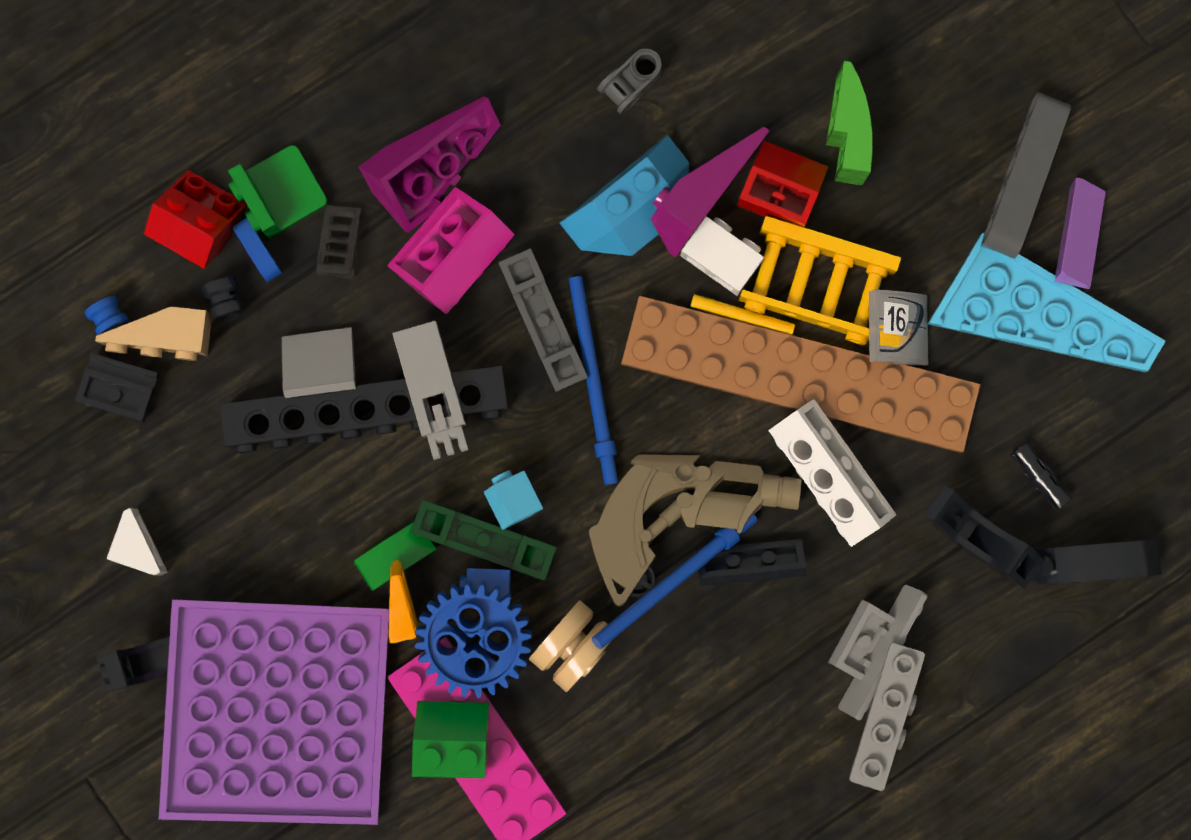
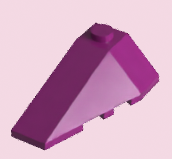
M484 96L384 147L360 165L359 169L373 195L401 228L409 233L426 220L441 204L439 199L450 185L455 186L461 179V176L458 174L470 159L477 158L501 125L489 99Z
M762 127L679 179L671 191L664 187L653 202L657 210L651 217V221L672 256L676 257L709 211L769 132L767 128Z

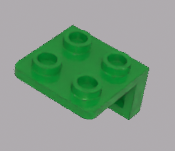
M289 146L248 170H245L241 164L228 170L233 181L228 183L231 191L238 202L244 199L250 209L249 212L245 213L248 221L255 232L261 229L268 238L273 237L327 205L325 194L296 146Z

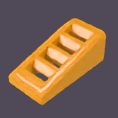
M399 560L392 561V566L390 567L389 639L390 643H397L416 638L415 630L418 626L402 563Z

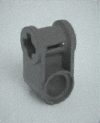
M640 49L623 65L611 72L597 87L601 94L605 93L618 106L617 112L620 115L630 110L660 79L662 65L659 55L651 49ZM647 60L654 63L656 68L650 75H641L636 70L637 65L642 61Z

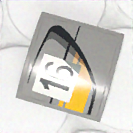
M875 289L869 291L870 362L928 365L927 295Z

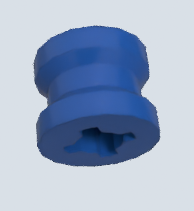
M116 296L101 299L88 307L84 312L87 319L94 322L97 335L128 324L130 321L125 313L120 312L118 308L119 301Z

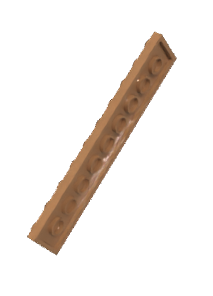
M642 296L638 298L621 363L624 366L793 410H798L814 399L828 419L958 453L964 452L980 388L978 383L904 364L870 362V355Z

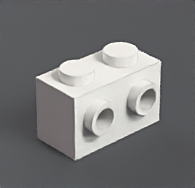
M706 216L681 250L680 256L738 296L764 258L759 254L761 249L747 238H743L742 241L730 233L732 228L721 219L715 217L712 221Z

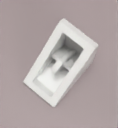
M129 508L123 511L107 559L152 575L168 573L138 509Z

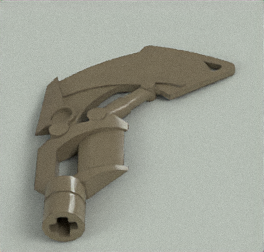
M638 454L631 461V464L634 466L627 472L610 496L599 523L589 530L599 570L615 605L623 606L654 560L655 554L648 545L667 526L670 527L680 517H682L687 527L694 528L695 525L737 529V533H741L749 519L762 506L798 510L802 478L768 475L763 473L761 466L715 461L709 468L707 466L695 467L694 465L700 455ZM723 480L758 484V490L754 496L713 491ZM695 490L693 495L686 492L679 494L677 499L659 515L660 517L644 530L643 515L653 504L673 493ZM613 581L625 588L622 594L617 593Z

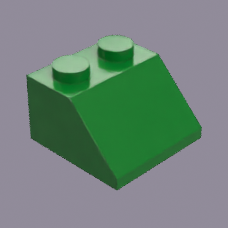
M417 701L413 735L412 777L485 778L488 767L489 702Z

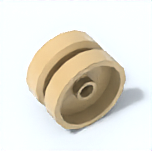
M580 600L529 658L533 664L544 671L549 669L560 656L564 662L554 673L553 681L566 692L581 676L585 677L606 653L604 649L608 646L607 644L602 649H599L592 641V637L608 625L605 621L598 622L587 635L582 632L592 619L593 611Z

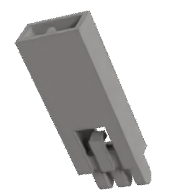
M436 321L392 333L420 433L423 438L427 437L433 459L441 458V452L437 445L440 443H444L448 456L455 454L451 442L454 439H458V446L461 452L467 451L468 446L462 428L466 426V422ZM442 394L449 417H444L442 406L438 404L432 406L436 419L433 421L427 398Z

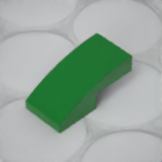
M414 522L353 561L372 591L390 581L392 561L399 560L402 563L403 570H406L436 550L431 540L410 533Z

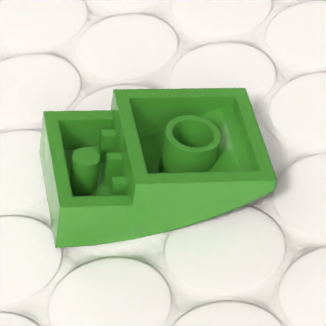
M844 61L836 77L826 145L840 147L835 181L863 185L871 172V118L866 95L859 76L852 63Z

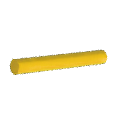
M694 294L690 306L691 308L789 335H792L795 327L793 323Z

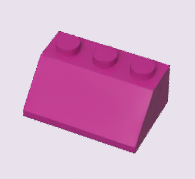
M454 187L387 266L427 301L447 314L459 302L460 298L475 280L483 274L494 258L504 250L506 244L515 234L491 210Z

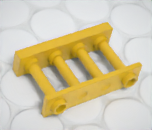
M765 216L759 235L766 237L765 242L768 244L753 292L742 290L739 301L745 303L744 308L760 314H764L765 310H770L847 334L846 340L866 345V342L869 341V328H867L869 323V291L879 290L882 278H886L887 275L893 276L897 272L901 257ZM787 243L800 247L798 252L801 253L787 302L785 303L766 297L781 247H785ZM823 254L832 257V262L835 266L821 311L817 313L801 308L800 304L814 259ZM853 264L867 268L866 273L869 274L854 324L833 318L848 268H852Z

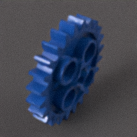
M466 581L464 591H460L456 584H452L451 596H448L442 590L439 591L437 597L440 604L429 600L427 608L432 614L422 612L419 620L426 625L417 626L415 634L424 637L415 643L416 649L425 650L419 656L418 661L419 663L430 662L425 674L430 675L437 672L438 677L435 685L438 686L446 680L449 682L448 693L450 694L458 686L461 687L462 697L464 698L467 696L469 689H474L477 698H481L482 690L487 687L492 695H495L496 683H499L504 688L509 687L507 675L516 679L519 678L520 671L515 665L522 667L527 665L528 659L522 654L530 653L532 645L523 641L532 637V631L522 629V627L528 624L529 618L528 616L517 617L522 609L521 603L511 607L509 603L512 594L508 593L501 599L498 597L499 586L497 585L489 593L486 592L484 581L480 583L478 590H473L470 581ZM466 608H474L479 612L481 618L474 622L467 621L462 616L461 611ZM453 619L459 627L449 624L448 620ZM496 630L503 631L509 640L503 644H497L490 639L489 634ZM475 634L479 635V642L475 641L472 645L467 642L468 636L472 638ZM443 635H451L457 640L458 645L454 648H446L441 645L439 638ZM489 652L498 655L499 659H493ZM473 657L480 658L484 661L486 667L479 671L473 670L468 666L467 660Z

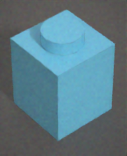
M510 470L491 479L493 486L484 491L502 530L533 516L543 509L525 471L512 475Z

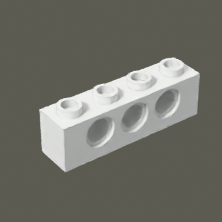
M814 399L768 430L775 439L777 446L783 450L795 467L799 477L805 481L815 495L818 504L825 509L836 525L838 532L851 547L880 529L896 516L894 510Z

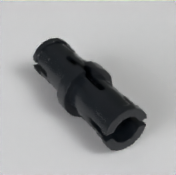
M1029 441L1010 454L1030 479L1028 480L1030 486L1037 488L1053 511H1056L1072 499V496L1053 474L1055 470L1051 465L1047 466Z

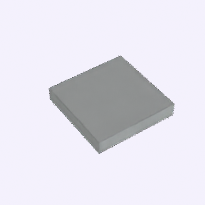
M351 327L282 337V372L285 398L356 389L354 337Z

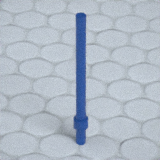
M582 276L569 278V285L584 370L588 377L586 382L597 443L594 444L596 458H600L604 485L617 484L618 477L614 460L617 451L615 441H611L583 278Z
M753 515L749 519L741 533H737V529H719L712 541L593 636L592 641L595 646L602 649L724 548L729 550L740 540L739 536L757 522L756 516Z

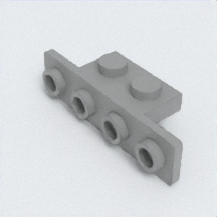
M904 585L889 614L864 600L861 601L828 662L854 677L838 706L839 710L857 720L862 719L864 713L872 704L889 645L891 643L904 645L910 628L923 610V604L927 599L926 593Z
M896 643L889 645L849 775L851 782L879 791L885 789L896 749L901 750L906 737V730L903 729L907 715L911 716L915 708L917 695L913 694L925 658L923 652Z

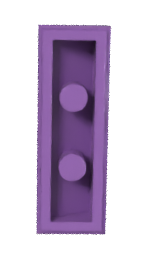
M1077 177L1074 179L1069 190L1054 282L1090 289L1106 191Z

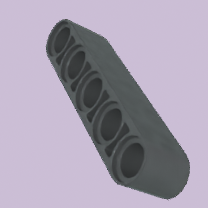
M1040 92L1036 93L1026 115L981 246L1013 259L1018 256L1068 119L1071 104Z

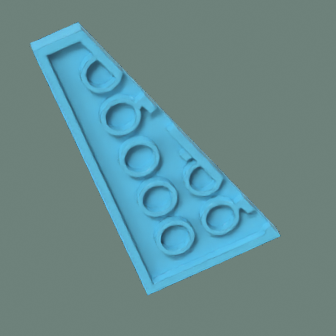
M984 233L977 239L927 323L933 326L1140 372H1147L1165 343V340L1074 286L1054 282L1055 275L1020 254L1013 259L981 246Z

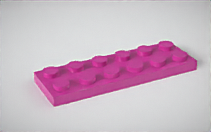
M447 636L440 640L442 646L454 648ZM420 655L387 677L414 718L416 717L417 701L489 702L487 776L485 778L455 779L497 840H530L567 814L484 690H482L481 698H477L474 689H469L465 698L462 697L461 687L458 686L451 694L448 693L449 682L445 680L442 684L435 685L438 674L437 672L430 675L425 674L430 662L419 663L418 658Z

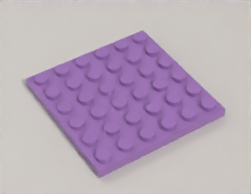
M172 599L159 819L378 825L389 609Z

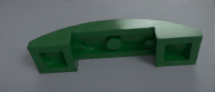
M425 500L421 502L410 532L419 537L544 581L557 548L506 529L502 530L501 527Z

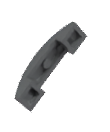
M531 248L498 262L555 392L588 378Z

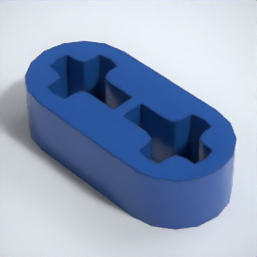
M247 218L232 226L267 283L282 274L280 267Z

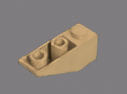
M168 307L97 335L95 341L106 345L105 351L126 354L127 348L141 349L140 355L162 357V351L176 353V359L197 361V355L208 356L212 319L210 313L206 310Z

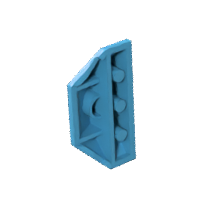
M666 135L566 216L559 224L580 250L633 256L659 235L651 221V217L657 210L653 202L664 187L671 191L678 180L689 173V162L670 137Z

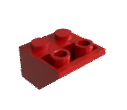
M763 141L737 206L764 217L768 216L805 227L828 166Z
M187 170L152 204L144 235L205 269L222 251L234 231L232 226L240 221L248 205L242 200L238 202L233 194L224 191L203 177Z

